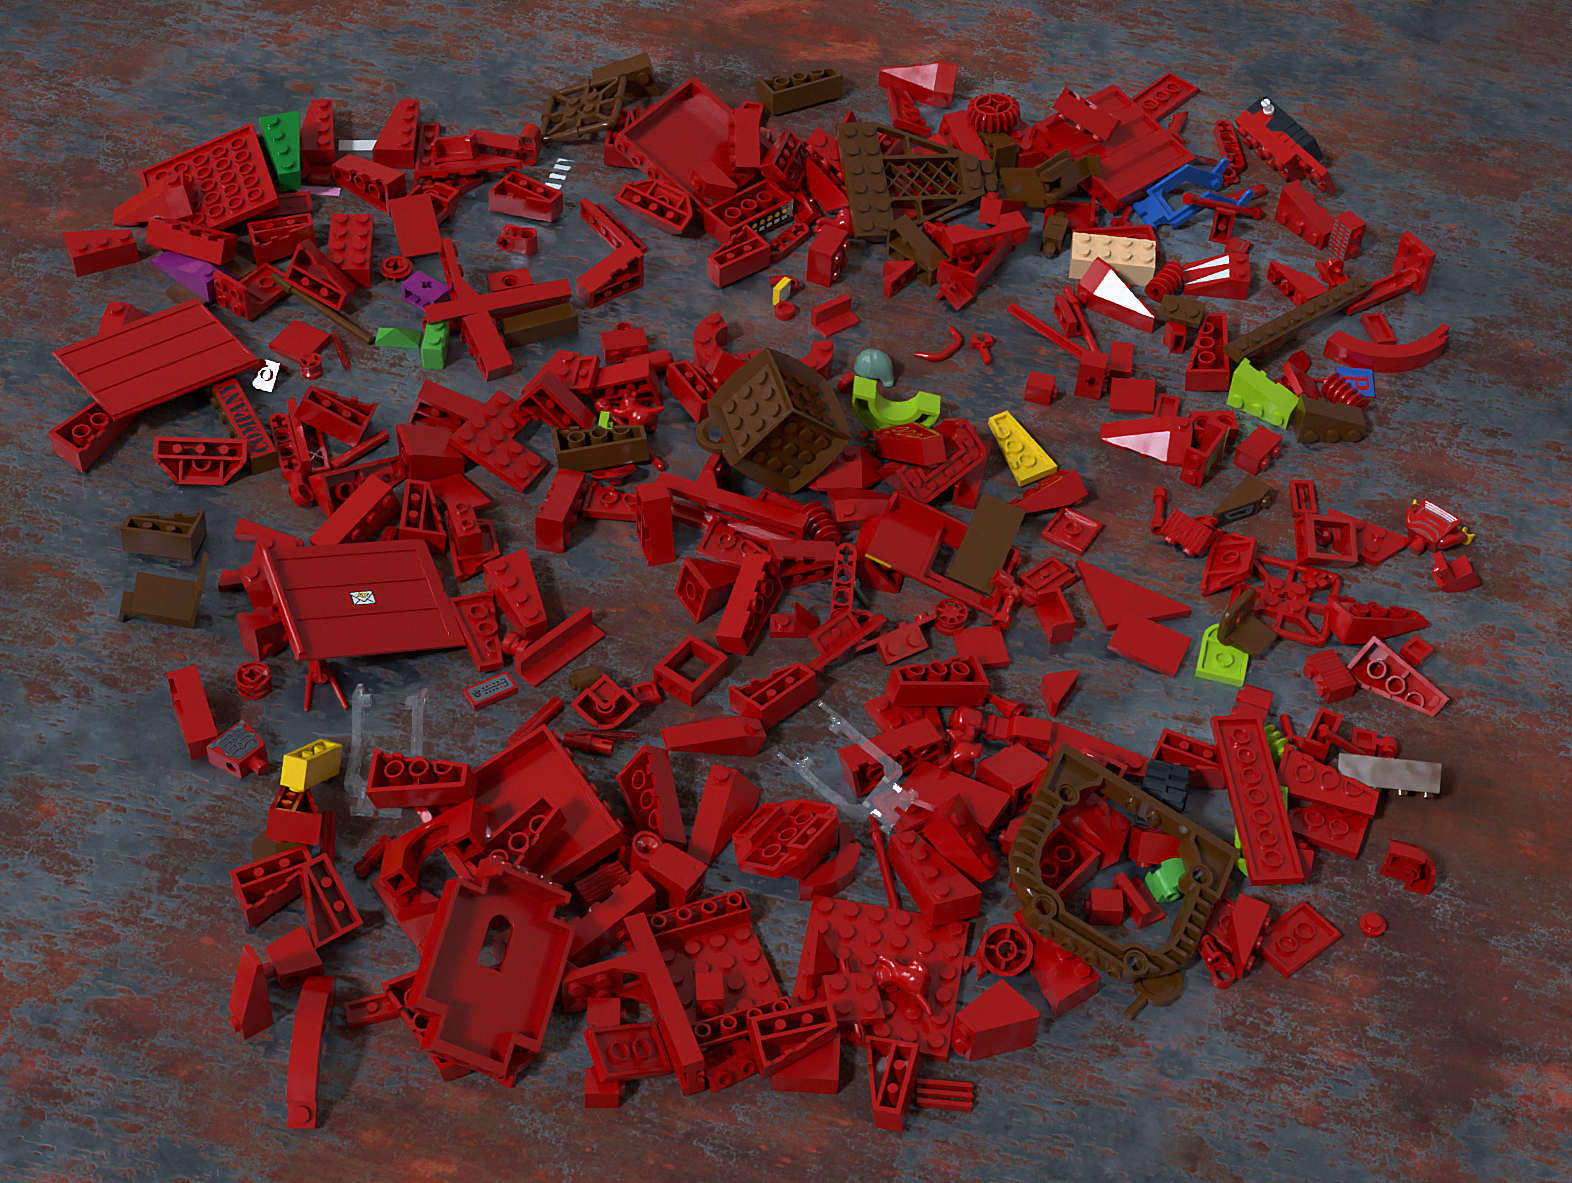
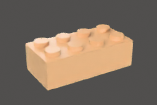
M1073 232L1070 248L1069 278L1082 279L1093 261L1100 257L1118 272L1116 276L1124 284L1127 282L1129 285L1146 286L1154 276L1156 241Z

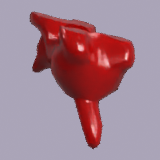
M849 208L839 210L835 219L822 217L815 221L817 227L813 229V233L816 235L819 234L826 224L848 231V237L854 236Z
M634 391L632 394L626 392L620 401L621 406L613 407L612 412L617 417L628 419V425H643L647 431H654L658 427V414H661L665 408L663 406L650 407L640 404L637 400V392Z
M967 725L964 732L957 729H946L948 736L943 738V743L949 745L951 751L949 757L939 766V770H947L951 767L955 772L961 773L966 777L971 776L975 771L974 759L980 758L983 750L981 743L974 744L975 730L973 725Z
M879 955L878 961L881 966L875 969L879 991H882L886 986L895 985L909 996L915 998L927 1015L932 1017L934 1014L932 1006L924 997L928 992V986L932 983L928 966L920 960H912L910 964L904 966L893 957Z

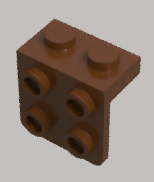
M1164 294L1157 319L1199 330L1204 317L1206 303L1181 298L1177 295Z

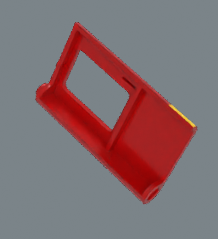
M897 489L893 491L865 557L952 599L961 601L963 604L992 618L1002 597L1003 591L994 586L990 597L986 598L934 573L931 568L941 544L949 545L958 550L969 524ZM1013 545L1011 546L1002 567L1004 571L1010 574L1013 566L1016 568L1019 566L1023 557L1020 554L1021 549Z

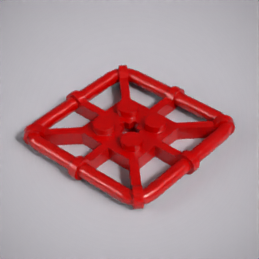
M1256 553L1252 570L1264 583L1263 589L1246 585L1245 580L1231 585L1232 594L1228 608L1245 590L1253 588L1257 592L1256 598L1260 599L1258 605L1254 606L1255 616L1263 615L1276 619L1274 626L1265 625L1278 634L1277 637L1320 648L1326 645L1331 631L1328 603L1327 605L1310 602L1309 597L1331 588L1330 595H1339L1341 577L1338 573L1323 570L1326 573V586L1324 588L1316 586V589L1311 590L1306 585L1292 582L1294 572L1306 574V569L1310 567L1314 568L1316 572L1323 569L1297 564V560L1294 559L1289 561L1263 553ZM1260 563L1289 570L1287 579L1284 580L1270 576ZM1281 598H1285L1287 601L1283 602ZM1306 612L1324 616L1320 633L1305 618ZM1242 613L1240 614V616H1239L1238 619H1237V625H1238V623H1239V620H1240V618H1241ZM1286 621L1297 624L1306 635L1280 628L1281 622Z

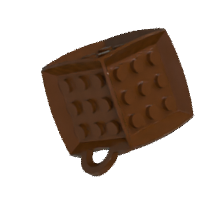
M765 348L756 354L722 384L707 403L709 417L702 420L696 428V440L702 449L711 453H722L729 465L742 475L760 485L786 494L794 493L820 474L851 441L844 412L827 380L803 362L770 348ZM718 426L725 442L712 441L708 437L709 430Z

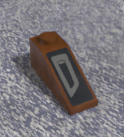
M1248 474L1213 511L1212 517L1218 519V524H1215V527L1219 528L1254 516L1262 508H1267L1271 501L1269 496L1271 486Z

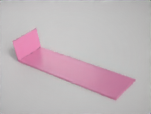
M301 186V189H296L295 192L310 191L312 195L339 196L341 188Z

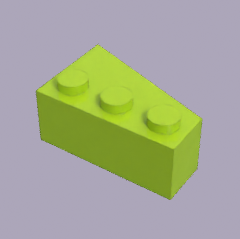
M1244 358L1234 371L1226 404L1286 430L1294 418L1299 398L1279 382L1277 384L1266 377L1267 373L1263 370L1257 371L1249 365L1250 361Z

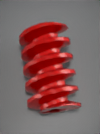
M1176 261L1167 262L1145 286L1144 291L1146 295L1158 303L1162 302L1164 294L1173 295L1186 280L1182 266Z
M1334 373L1327 377L1321 386V395L1332 404L1340 402L1360 407L1362 413L1369 405V400L1363 398L1364 395L1358 393L1356 388H1352L1349 382L1346 383V379L1340 377L1339 373Z
M820 501L806 504L800 510V513L809 515L807 533L810 539L813 541H834L836 546H838L843 537L837 526H835L836 524L832 520L830 513H828L827 508L822 506Z

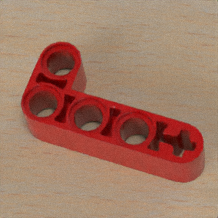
M526 124L520 137L480 130H469L466 133H476L479 153L522 160L523 166H533L542 149L541 130L535 124Z
M842 543L836 549L830 619L847 607L857 622L860 623L872 618L873 614L866 610L852 609L857 549L851 543ZM844 555L849 556L848 565L843 564ZM841 576H847L849 580L843 582L838 578ZM838 598H845L848 601L846 603H839L836 600ZM870 632L863 639L871 637L873 633Z

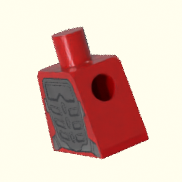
M241 719L206 746L209 762L239 779L245 778L252 771L259 776H263L269 770L270 765L266 762L268 758L266 744L244 719Z

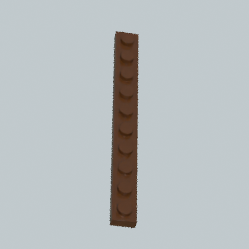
M1356 276L1229 342L1224 346L1222 352L1239 364L1244 358L1248 359L1371 294L1373 286L1367 283L1365 279Z

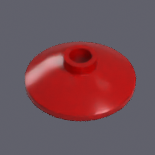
M622 464L600 468L591 472V477L608 481L609 485H616L622 483V478L633 473L636 470V466L633 464Z

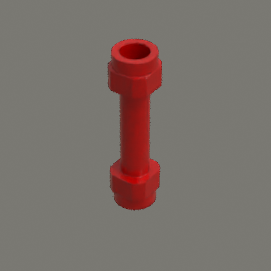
M1164 487L1155 488L1153 493L1155 511L1154 518L1151 521V532L1155 535L1162 534L1160 530L1166 522L1163 514L1168 493Z

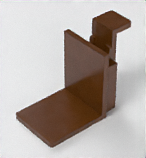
M1065 148L1035 168H1001L999 170L1007 198L1023 200V207L1044 208L1056 203L1076 190L1078 183L1090 175H1102L1104 173L1099 155H1084L1072 162L1069 148Z
M203 552L196 582L137 572L134 593L123 591L118 622H123L124 614L146 617V621L193 629L203 592L208 553Z

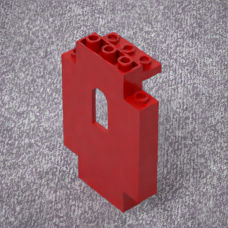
M492 855L480 860L474 880L465 876H458L446 881L405 1006L407 1009L430 1017L420 1050L492 1078L506 1075L513 1050L526 1055L539 1053L577 928L568 924L566 918L556 916L554 913L556 907L569 904L572 893L563 890L562 885L554 883L553 878L545 875L538 876L531 873L529 868L508 863L506 858L498 855ZM496 915L504 916L511 925V934L499 971L477 963L489 922Z

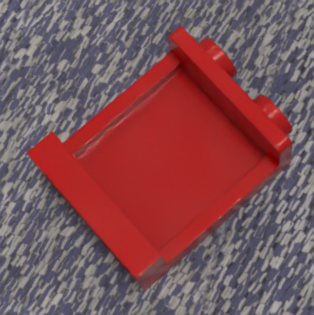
M1091 196L1089 204L1059 200L1054 204L1048 205L1044 210L1043 231L1049 214L1055 215L1059 211L1065 212L1067 219H1069L1067 234H1071V229L1097 227L1099 203H1095L1096 196Z

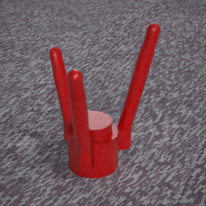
M325 659L311 660L308 665L309 673L306 674L307 684L304 710H309L312 682L323 684L328 679L343 708L348 709L346 700L334 678L333 670H330L328 667V662Z

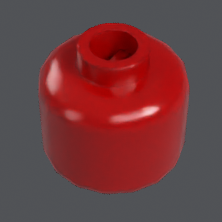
M967 705L953 708L948 720V726L951 727V730L957 729L964 732L966 726L972 724L975 730V738L978 734H983L986 721L983 720L981 710Z

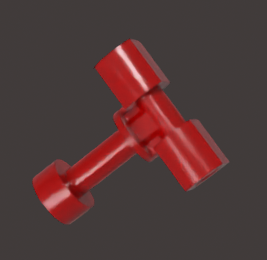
M1003 569L996 571L991 579V584L1003 591L1002 597L1005 599L1001 611L995 612L991 623L993 626L999 625L1000 630H1008L1012 623L1010 612L1013 604L1020 602L1026 607L1034 605L1037 591L1026 584L1019 586L1014 582L1015 577Z

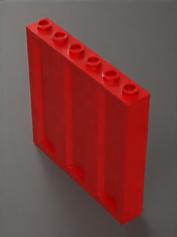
M1115 84L1085 98L1122 121L1109 142L1105 140L1102 143L1092 137V132L1086 130V132L1081 131L1075 127L1076 123L1071 119L1067 122L1059 117V112L1035 123L1029 139L1049 158L1065 148H1069L1072 162L1084 155H1099L1104 173L1102 175H1090L1078 184L1091 196L1095 195L1096 200L1111 214L1148 195L1146 192L1148 189L1184 165H1193L1197 158Z

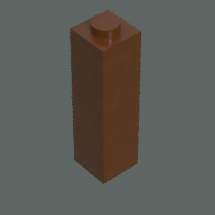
M571 302L497 320V331L505 339L506 350L579 331L578 314Z

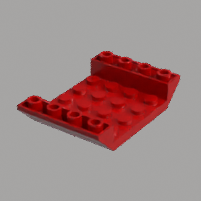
M742 889L646 915L700 1049L749 1035L747 1030L750 1017L794 1008L789 996L783 997L750 922L751 908ZM722 971L724 1014H717L715 1016L696 1015L695 972Z

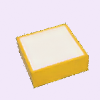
M784 277L773 288V305L785 301L790 296L791 279Z

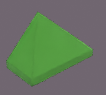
M379 328L375 345L419 349L422 331L401 328Z

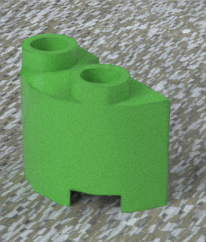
M1181 857L1161 862L1162 868L1153 874L1151 871L1147 873L1145 881L1157 903L1175 901L1182 893L1178 886V879L1185 872Z

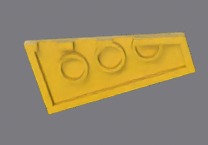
M1008 411L989 417L988 425L1019 487L1057 471L1055 462Z

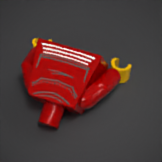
M1423 498L1420 505L1417 504L1418 500L1415 499L1413 505L1405 512V527L1408 529V537L1413 539L1408 549L1415 555H1419L1424 548L1435 553L1439 549H1446L1459 543L1469 545L1475 536L1474 533H1466L1467 527L1460 531V518L1426 498Z

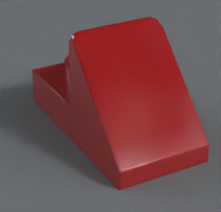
M914 260L885 261L883 266V277L885 278L883 281V295L890 299L915 278L917 262Z
M796 602L794 603V614H770V638H809L808 634L818 628L817 617Z

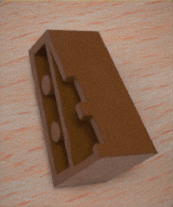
M647 52L592 70L593 80L616 75L621 72L626 74L628 80L625 98L661 96L659 81ZM608 85L597 87L596 91L600 92ZM617 91L614 92L607 99L614 98V95L617 94Z
M1300 393L1292 427L1297 443L1362 442L1366 423L1360 407L1340 402L1332 404L1325 402L1324 398L1318 397L1316 400L1308 398L1307 394Z
M197 510V514L182 515V511L174 512V516L159 517V513L128 515L120 528L123 551L181 560H193L207 533L205 510Z

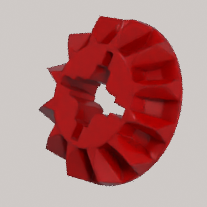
M402 256L387 257L379 264L380 276L385 277L386 280L393 279L394 282L397 279L403 281L405 277H410L413 271L412 262Z

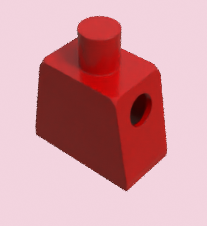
M303 926L293 930L265 948L268 963L263 964L265 979L267 981L275 977L282 990L304 985L309 975L325 976L323 963Z

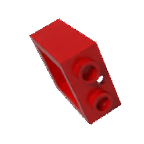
M1305 513L1294 520L1297 564L1347 569L1358 562L1359 552L1356 546L1357 529L1354 518ZM1314 526L1340 528L1342 555L1316 553Z
M689 634L653 668V681L655 680L657 687L692 707L727 674L728 657L723 652L706 644L702 639ZM689 654L710 665L694 683L673 671Z

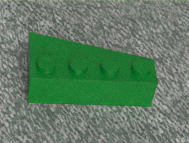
M299 111L259 117L260 136L280 192L301 189Z

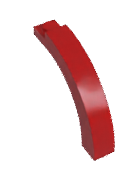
M1442 323L1428 336L1415 342L1400 345L1366 342L1338 330L1327 339L1323 356L1351 368L1372 369V372L1375 373L1407 372L1427 366L1441 357L1443 348L1449 340L1447 335L1450 327Z
M309 975L300 993L293 1026L286 1095V1101H288L287 1128H317L322 1050L329 1014L336 1000L337 976Z

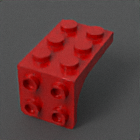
M267 262L240 281H236L223 272L216 270L213 272L216 300L221 307L232 311L238 317H242L249 322L288 294L282 290L280 285L271 280L273 273H277L283 278L286 273Z

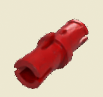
M568 731L564 732L565 736H563L562 747L584 750V753L597 752L612 756L614 740L593 737V734L589 733L582 735Z

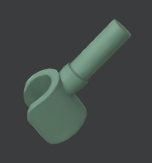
M855 578L854 592L863 604L868 606L870 602L860 589L859 579Z

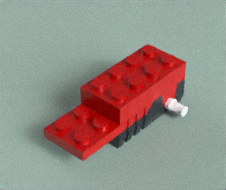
M1267 96L1258 99L1235 119L1238 126L1236 130L1243 137L1241 140L1248 148L1252 147L1254 153L1260 159L1265 158L1267 165L1272 170L1277 169L1283 180H1289L1292 183L1305 176L1310 182L1313 180L1322 193L1326 191L1330 196H1333L1337 192L1329 171L1319 163L1323 159V154L1316 139L1312 135L1310 136L1302 126L1297 125L1294 119Z

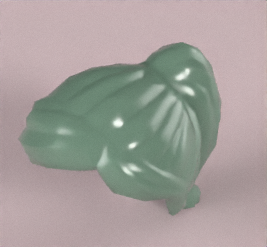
M869 348L857 356L854 363L856 374L867 379H880L885 387L894 385L893 363L887 353L879 349Z

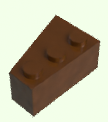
M906 214L888 224L885 257L891 261L914 260L917 262L915 277L929 287L938 283L936 281L938 262L942 259L947 260L942 252Z

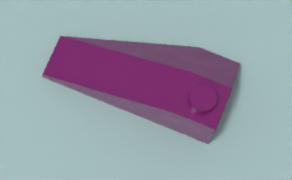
M166 251L151 260L152 265L209 303L217 298L213 277L214 271L219 270L236 281L241 280L240 277L226 268L171 251Z

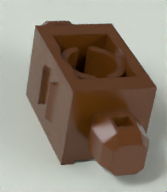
M1059 211L1055 215L1049 214L1041 237L1042 244L1040 250L1043 251L1044 257L1051 258L1054 253L1060 255L1069 225V219H1067L1065 212Z

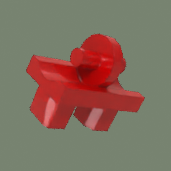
M1329 258L1325 262L1316 261L1315 267L1319 272L1318 278L1321 282L1329 285L1328 291L1350 280L1343 270L1344 263L1341 259Z

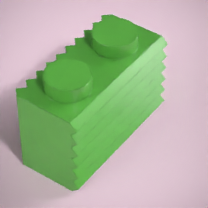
M448 321L432 325L426 323L421 347L422 366L424 368H444L450 342Z

